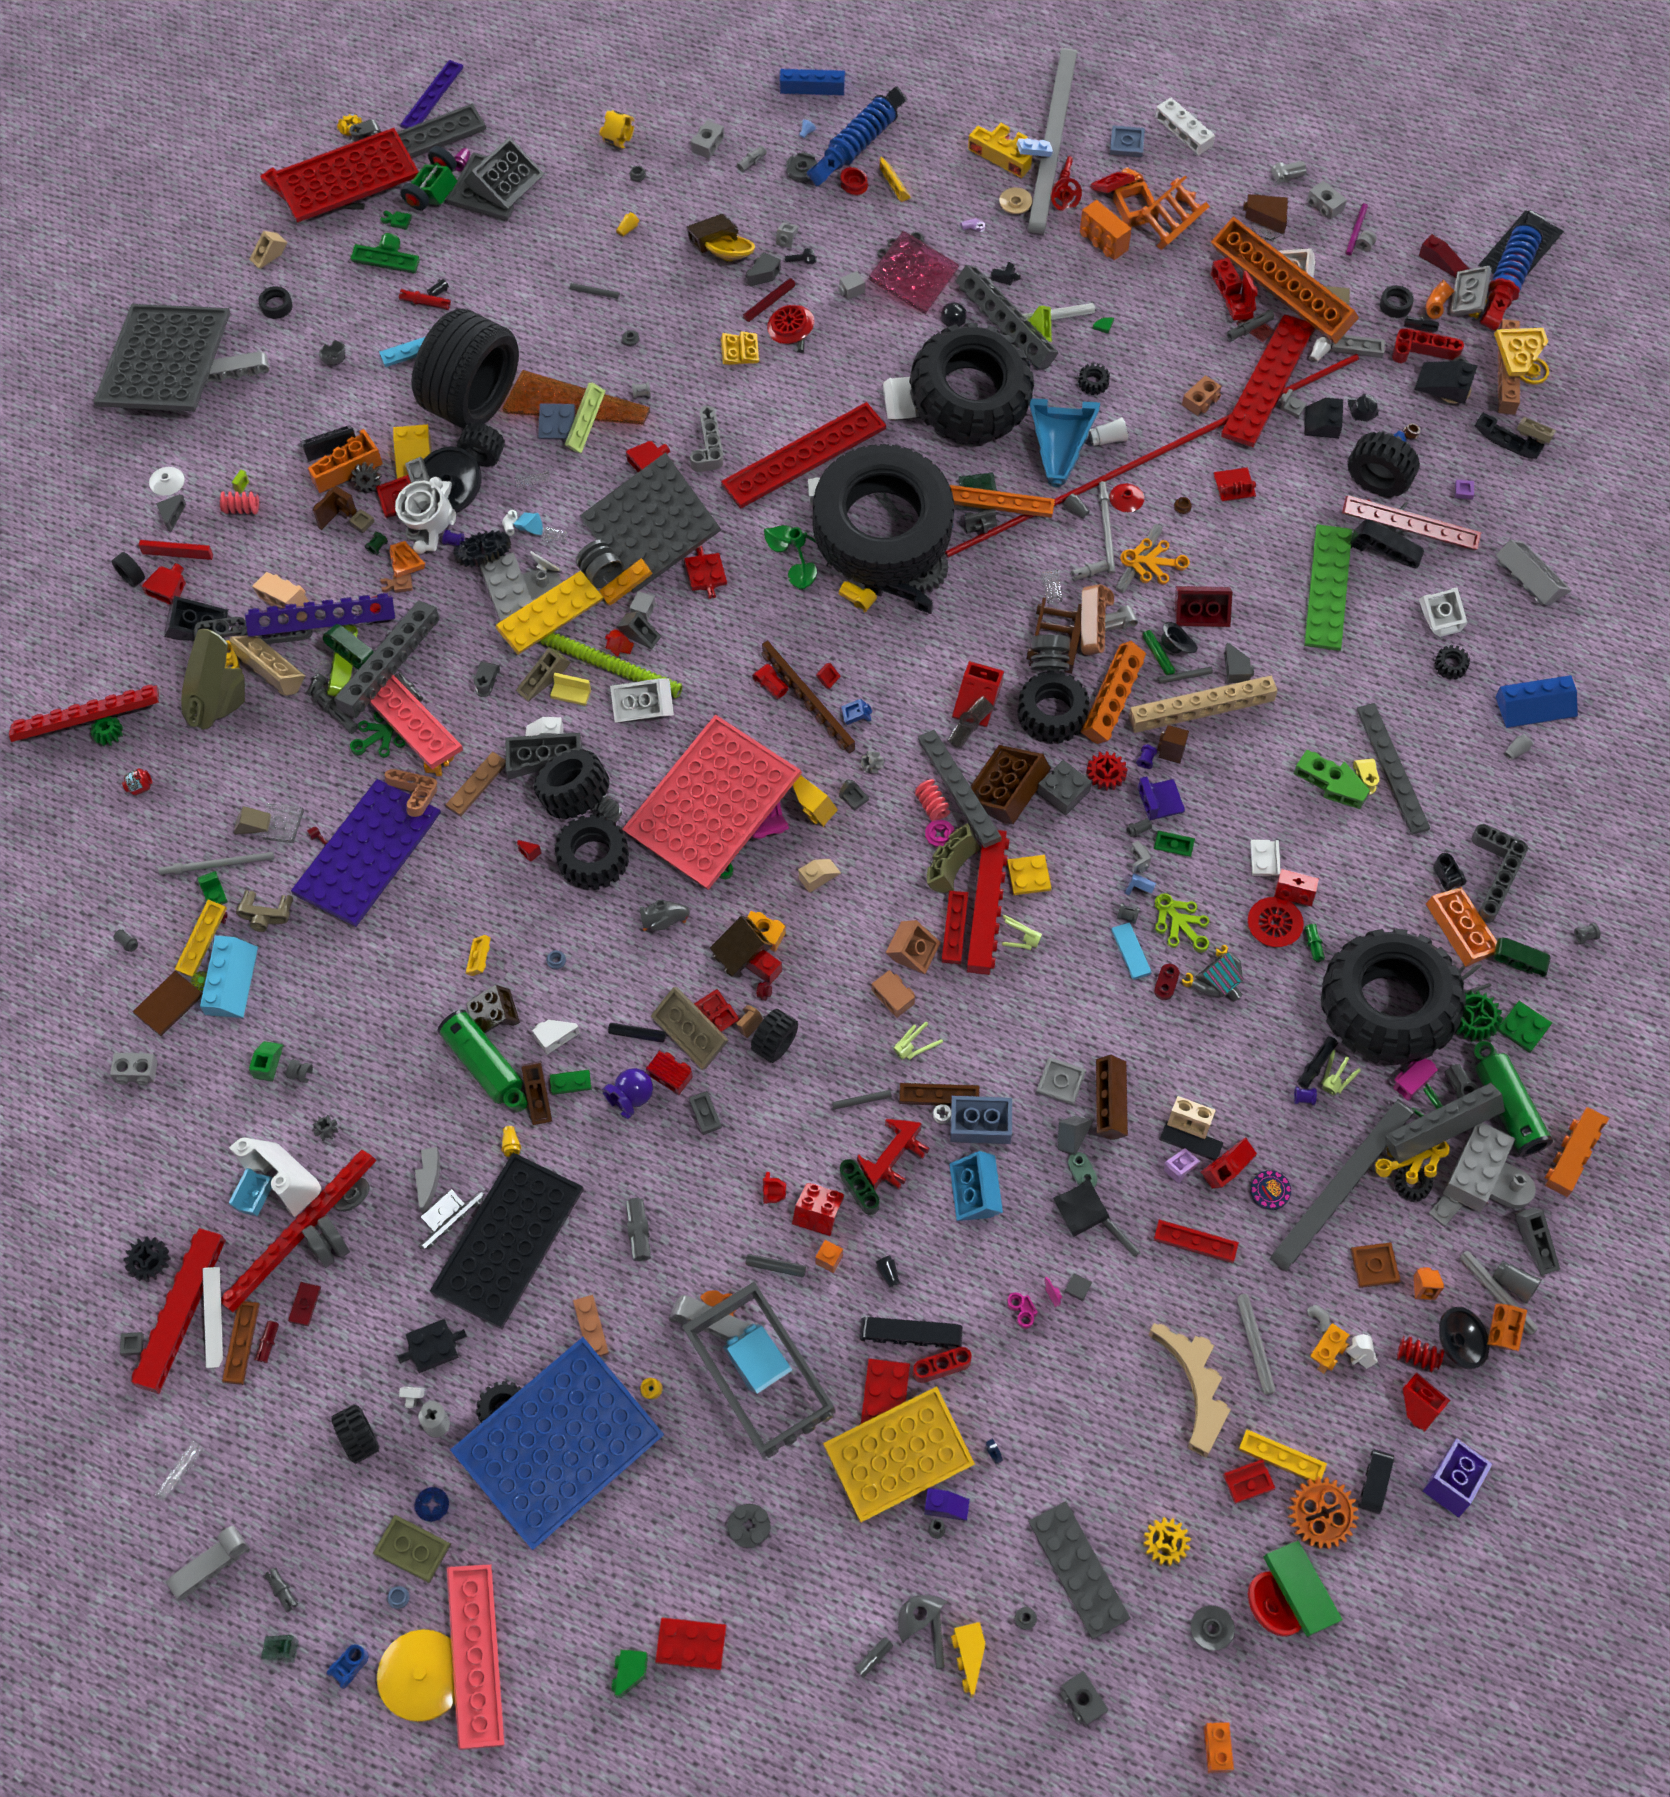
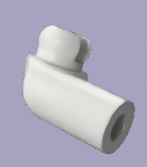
M514 510L508 511V514L502 520V525L508 536L513 535L515 532L513 524L517 520V512Z

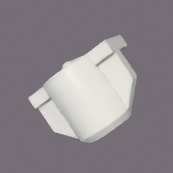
M1365 1334L1352 1338L1353 1345L1346 1348V1352L1350 1354L1351 1363L1354 1365L1359 1362L1366 1369L1376 1364L1378 1360L1374 1352L1372 1338Z

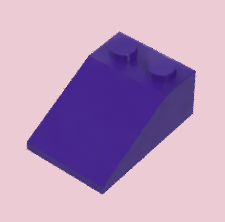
M1456 1438L1429 1478L1422 1492L1459 1518L1471 1505L1492 1463Z

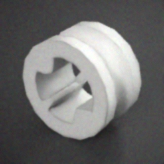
M944 1104L936 1106L933 1114L934 1120L940 1124L947 1123L951 1118V1109ZM941 1110H944L948 1116L944 1115V1118H940V1114H937V1112L940 1113Z

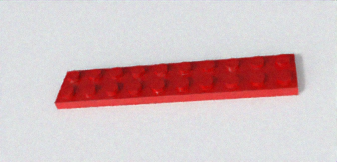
M1286 314L1283 315L1221 432L1222 438L1254 448L1315 330L1309 322Z
M865 402L721 481V485L738 507L742 509L886 430V424L872 407Z

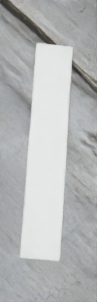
M220 1267L203 1268L206 1368L219 1367L223 1360Z

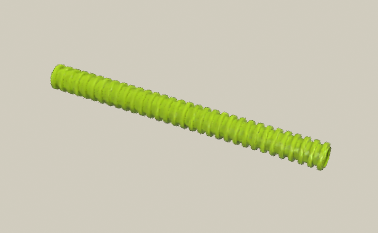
M555 632L538 642L586 661L589 664L591 663L594 666L597 665L598 668L602 667L603 670L607 669L608 672L612 671L613 674L617 673L618 676L622 675L623 678L627 677L628 680L632 679L633 682L666 679L665 676L662 677L660 674L657 675L655 672L652 673L645 668L641 669L640 666L636 667L635 664L631 665L630 662L626 663L625 660L621 661L620 658L616 659L615 656L611 657L610 654L606 655L605 652L601 653L600 650ZM669 679L671 696L677 699L682 692V683L677 684V681L672 682V679Z

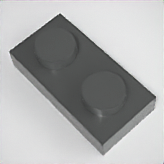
M708 1091L689 1097V1102L703 1135L722 1128Z

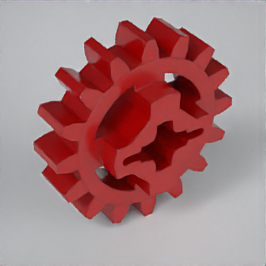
M1106 751L1105 755L1099 752L1098 757L1093 755L1092 760L1088 761L1086 770L1088 779L1092 780V785L1098 784V789H1101L1103 786L1106 791H1108L1109 787L1115 790L1116 784L1122 786V781L1126 780L1128 771L1126 762H1121V756L1116 758V753H1113L1111 756L1108 751Z

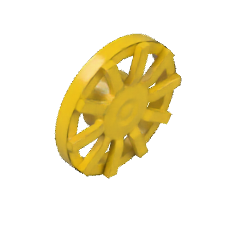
M1537 358L1535 362L1540 363L1545 368V377L1540 380H1529L1524 376H1520V379L1525 383L1533 385L1543 383L1549 375L1548 365L1543 360ZM1533 363L1526 376H1530V378L1540 376V366Z

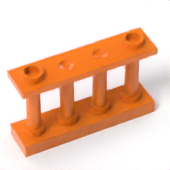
M1183 176L1181 179L1177 177L1170 183L1172 187L1149 207H1143L1138 212L1140 215L1135 219L1138 222L1141 218L1145 217L1160 236L1159 239L1161 241L1156 246L1161 250L1210 207L1207 202H1204L1202 205L1197 204L1181 185L1187 178L1186 176ZM1175 188L1192 208L1191 214L1186 213L1171 195ZM1164 198L1167 199L1181 217L1180 220L1182 222L1180 224L1176 223L1160 204ZM1154 207L1171 227L1170 233L1165 232L1149 213Z

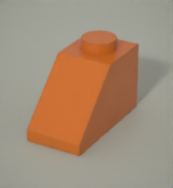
M1422 1267L1417 1269L1413 1275L1415 1299L1436 1300L1444 1289V1283L1438 1270Z

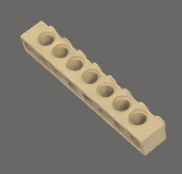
M1272 675L1134 706L1130 708L1129 720L1134 733L1273 702L1278 690Z

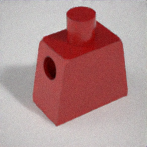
M648 441L627 450L626 457L630 465L637 472H640L665 452L669 454L670 449L667 444L657 447L652 441Z
M177 563L173 565L171 570L163 566L159 567L142 584L145 595L170 605L174 596L180 597L186 585L182 575L184 568Z

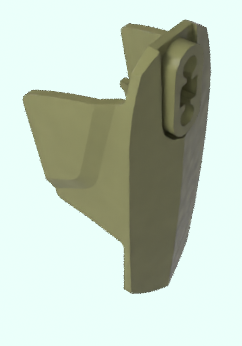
M205 628L198 630L194 640L181 694V709L186 722L192 727L197 726L201 728V730L212 727L216 719L227 716L245 702V677L242 669L225 668L228 643L214 631Z

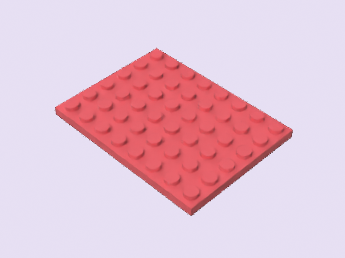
M715 714L622 830L709 890L800 777L802 772Z

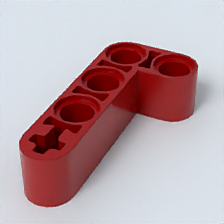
M1403 328L1398 331L1392 359L1396 363H1404L1407 361L1409 352L1454 360L1462 354L1464 343L1457 338Z

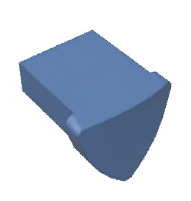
M1134 873L1124 894L1130 895L1134 886L1152 894L1156 883Z

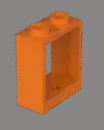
M1145 181L1114 190L1113 201L1124 223L1130 228L1149 223L1145 217L1137 222L1135 219L1140 215L1138 213L1140 210L1130 212L1124 201V198L1142 194L1148 207L1153 204L1155 200ZM1154 207L1149 213L1157 221L1159 212Z

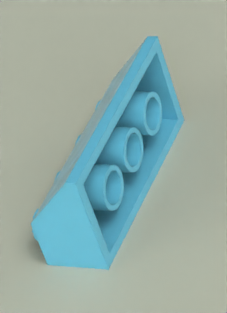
M215 936L200 1004L205 1015L244 1018L258 951L257 946L236 937Z

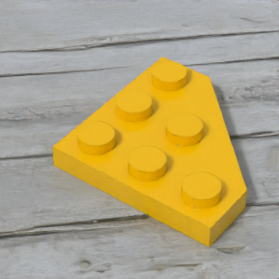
M1544 328L1499 329L1494 333L1509 376H1525L1548 343Z

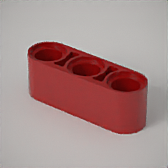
M958 1347L921 1359L914 1364L913 1377L919 1383H926L966 1370L971 1364L972 1353L966 1347ZM964 1355L968 1360L962 1363L957 1360V1357ZM943 1361L947 1363L948 1367L940 1369L937 1363ZM925 1368L928 1373L926 1375H919L917 1370Z

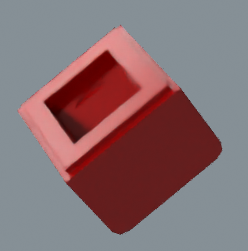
M522 840L517 841L518 850L529 861H533L542 853L540 846Z

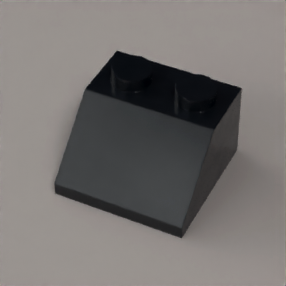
M1326 397L1305 407L1304 435L1339 439L1343 423V399Z

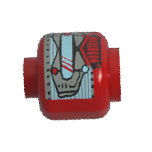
M138 768L124 775L122 785L126 792L136 796L148 791L153 782L147 770L144 771Z

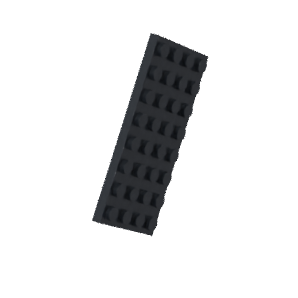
M513 1152L430 1289V1293L503 1329L582 1194L584 1187Z

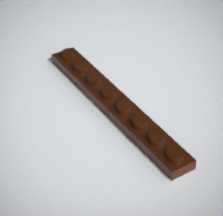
M768 640L762 643L761 654L764 660L772 663L773 669L777 674L780 673L783 676V681L788 687L791 685L795 696L798 699H803L807 710L815 713L818 723L824 724L827 727L828 734L838 740L839 747L842 750H846L849 754L855 750V741L772 644Z

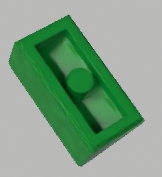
M1158 830L1154 849L1191 857L1195 838Z

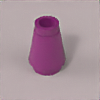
M462 148L454 156L457 162L456 171H463L469 160L470 151L467 148Z

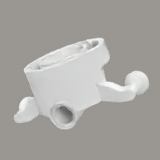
M432 477L429 481H415L407 485L396 499L395 510L402 523L408 528L415 530L427 529L429 532V545L422 540L414 543L413 549L417 554H423L426 551H436L439 534L448 525H454L456 520L455 510L452 509L447 499L452 483L442 481L439 477Z

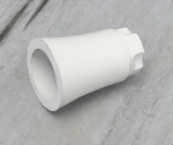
M1121 417L1113 422L1090 429L1089 437L1092 445L1101 446L1128 441V432L1124 419Z

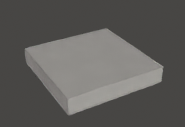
M1048 1057L1036 1093L1074 1106L1086 1069Z

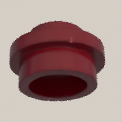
M768 981L760 982L757 986L756 995L763 1001H766L767 997L772 995V986H770Z

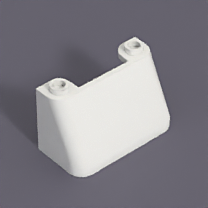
M240 1138L229 1147L245 1170L249 1168L266 1174L273 1168L278 1172L271 1181V1187L294 1217L320 1194L321 1185L317 1179L279 1144L251 1138Z

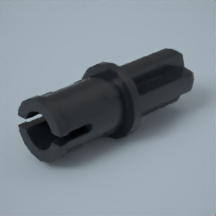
M1406 316L1404 327L1419 329V331L1422 329L1437 332L1439 322L1425 320L1423 317L1420 319Z

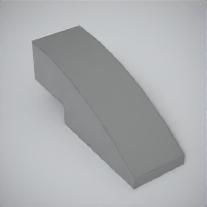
M437 1147L421 1150L423 1169L415 1170L419 1208L422 1214L429 1209L439 1181L440 1153Z

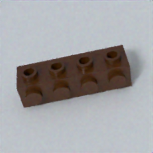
M1111 1054L1096 1059L1097 1134L1110 1140H1115L1128 1136L1127 1063L1125 1060Z

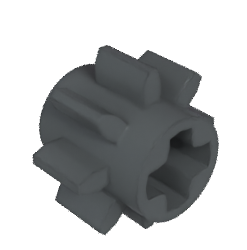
M329 1115L323 1118L319 1116L317 1123H313V1127L317 1129L314 1131L315 1136L320 1135L322 1141L329 1137L333 1139L332 1135L339 1132L334 1127L338 1124L336 1119L331 1121Z

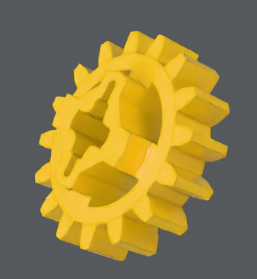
M1163 1517L1161 1523L1157 1519L1154 1520V1527L1151 1525L1147 1527L1150 1533H1144L1143 1536L1145 1539H1148L1143 1543V1546L1149 1547L1146 1555L1152 1554L1151 1561L1154 1562L1158 1559L1160 1566L1167 1562L1168 1567H1171L1172 1561L1178 1565L1180 1563L1179 1557L1185 1559L1187 1555L1184 1551L1190 1550V1546L1186 1544L1191 1541V1538L1185 1537L1188 1530H1181L1182 1523L1180 1522L1175 1525L1173 1518L1170 1523L1167 1522L1165 1517ZM1156 1532L1158 1541L1153 1544V1535ZM1164 1537L1166 1540H1171L1170 1546L1167 1543H1162ZM1181 1540V1548L1177 1551L1176 1543ZM1159 1552H1165L1168 1556L1162 1555Z

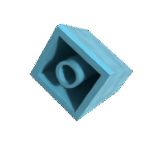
M751 1324L744 1329L745 1333L739 1337L735 1335L726 1341L727 1345L723 1348L747 1388L758 1394L791 1372L792 1368L763 1326Z

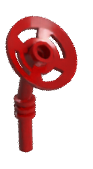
M1071 156L1067 157L1064 169L1061 170L1059 181L1055 183L1051 190V202L1060 211L1076 207L1082 197V188L1079 182L1069 178L1073 157ZM1068 183H1073L1076 187V190H1072V188L1068 186ZM1074 196H1076L1075 200L1068 205V203L1072 201ZM1056 197H1058V199L1062 201V206L1056 203Z

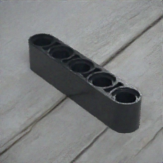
M863 1317L861 1319L860 1340L863 1342L865 1340H873L874 1343H886L887 1341L900 1345L913 1343L914 1346L925 1347L927 1345H935L938 1348H948V1346L962 1347L963 1326L959 1324Z

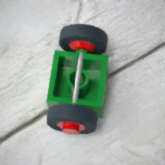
M434 146L428 153V159L432 165L425 164L411 183H406L401 188L400 195L402 199L416 210L422 211L428 204L441 205L458 182L452 173L457 166V162L453 155L442 147Z

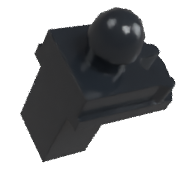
M1008 262L1005 270L993 268L990 274L992 281L1011 286L1013 280H1020L1021 275L1017 272L1014 273L1016 270L1014 268L1015 264Z

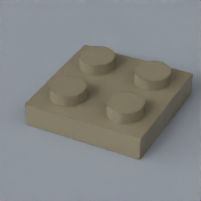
M1523 417L1516 429L1520 431L1521 435L1526 437L1533 436L1536 438V441L1546 444V442L1550 443L1556 432L1555 429L1527 417Z

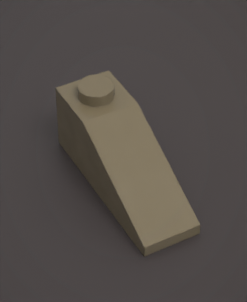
M548 648L516 691L529 702L554 682V673L562 674L571 662L559 651Z

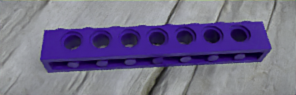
M388 593L377 594V597L370 598V595H362L356 600H352L351 597L340 598L339 602H333V599L322 600V604L305 602L303 603L304 606L297 607L296 604H287L285 608L278 609V606L266 607L267 610L259 611V608H252L244 613L248 637L332 627L335 624L349 625L395 619L393 597L391 595L388 596ZM378 603L380 605L377 612L370 611L371 604ZM353 606H361V612L359 614H353ZM341 607L343 614L335 616L333 614L335 608ZM319 609L325 611V616L321 619L315 617V612ZM299 612H305L307 617L305 620L299 621L296 615ZM280 614H286L288 616V621L285 623H280L278 621V616ZM262 616L269 617L270 622L267 625L259 623V619Z

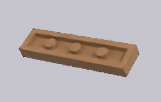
M492 752L446 803V808L461 817L506 766V760Z

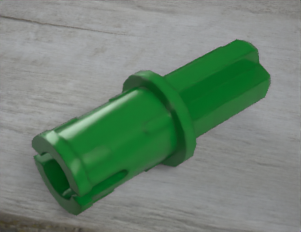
M1309 924L1304 928L1308 938L1307 946L1311 949L1314 961H1324L1325 956L1321 945L1323 941L1319 937L1317 925Z

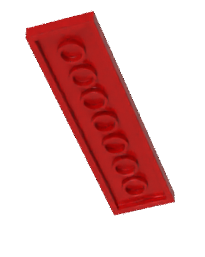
M146 685L137 691L133 689L127 690L122 695L116 696L112 694L106 696L103 700L93 699L84 705L74 704L65 710L55 709L50 714H36L31 719L15 720L11 724L9 738L11 742L157 704L159 703L158 686Z

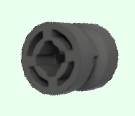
M292 1059L287 1067L286 1077L293 1080L297 1078L300 1082L308 1083L309 1079L305 1078L306 1073L312 1074L313 1065L309 1063L302 1064L300 1061Z

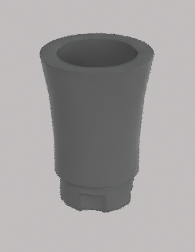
M1505 1261L1500 1263L1493 1275L1494 1279L1515 1293L1526 1304L1542 1281V1279L1530 1275L1512 1264L1509 1265Z

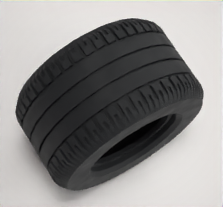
M460 308L443 315L427 333L414 362L411 384L418 405L463 429L469 423L485 424L499 410L515 379L519 362V348L514 334L509 329L469 309Z

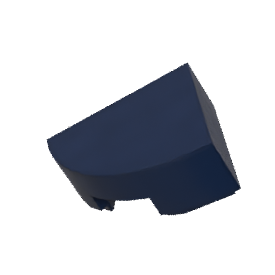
M993 1438L988 1440L985 1449L994 1463L999 1464L1003 1461L1000 1450Z

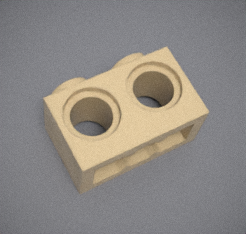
M1177 1096L1167 1125L1205 1139L1216 1110Z

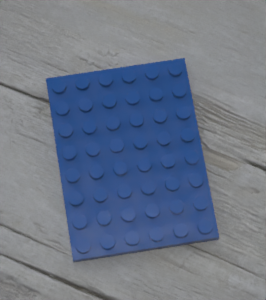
M582 1337L452 1447L450 1451L533 1551L663 1437L664 1434L586 1339Z

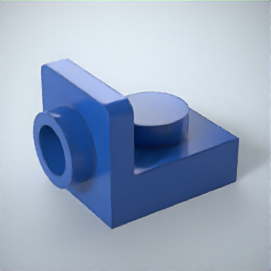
M861 698L841 706L844 722L847 725L861 719L872 721L870 715L872 714L871 706L868 703L866 704Z

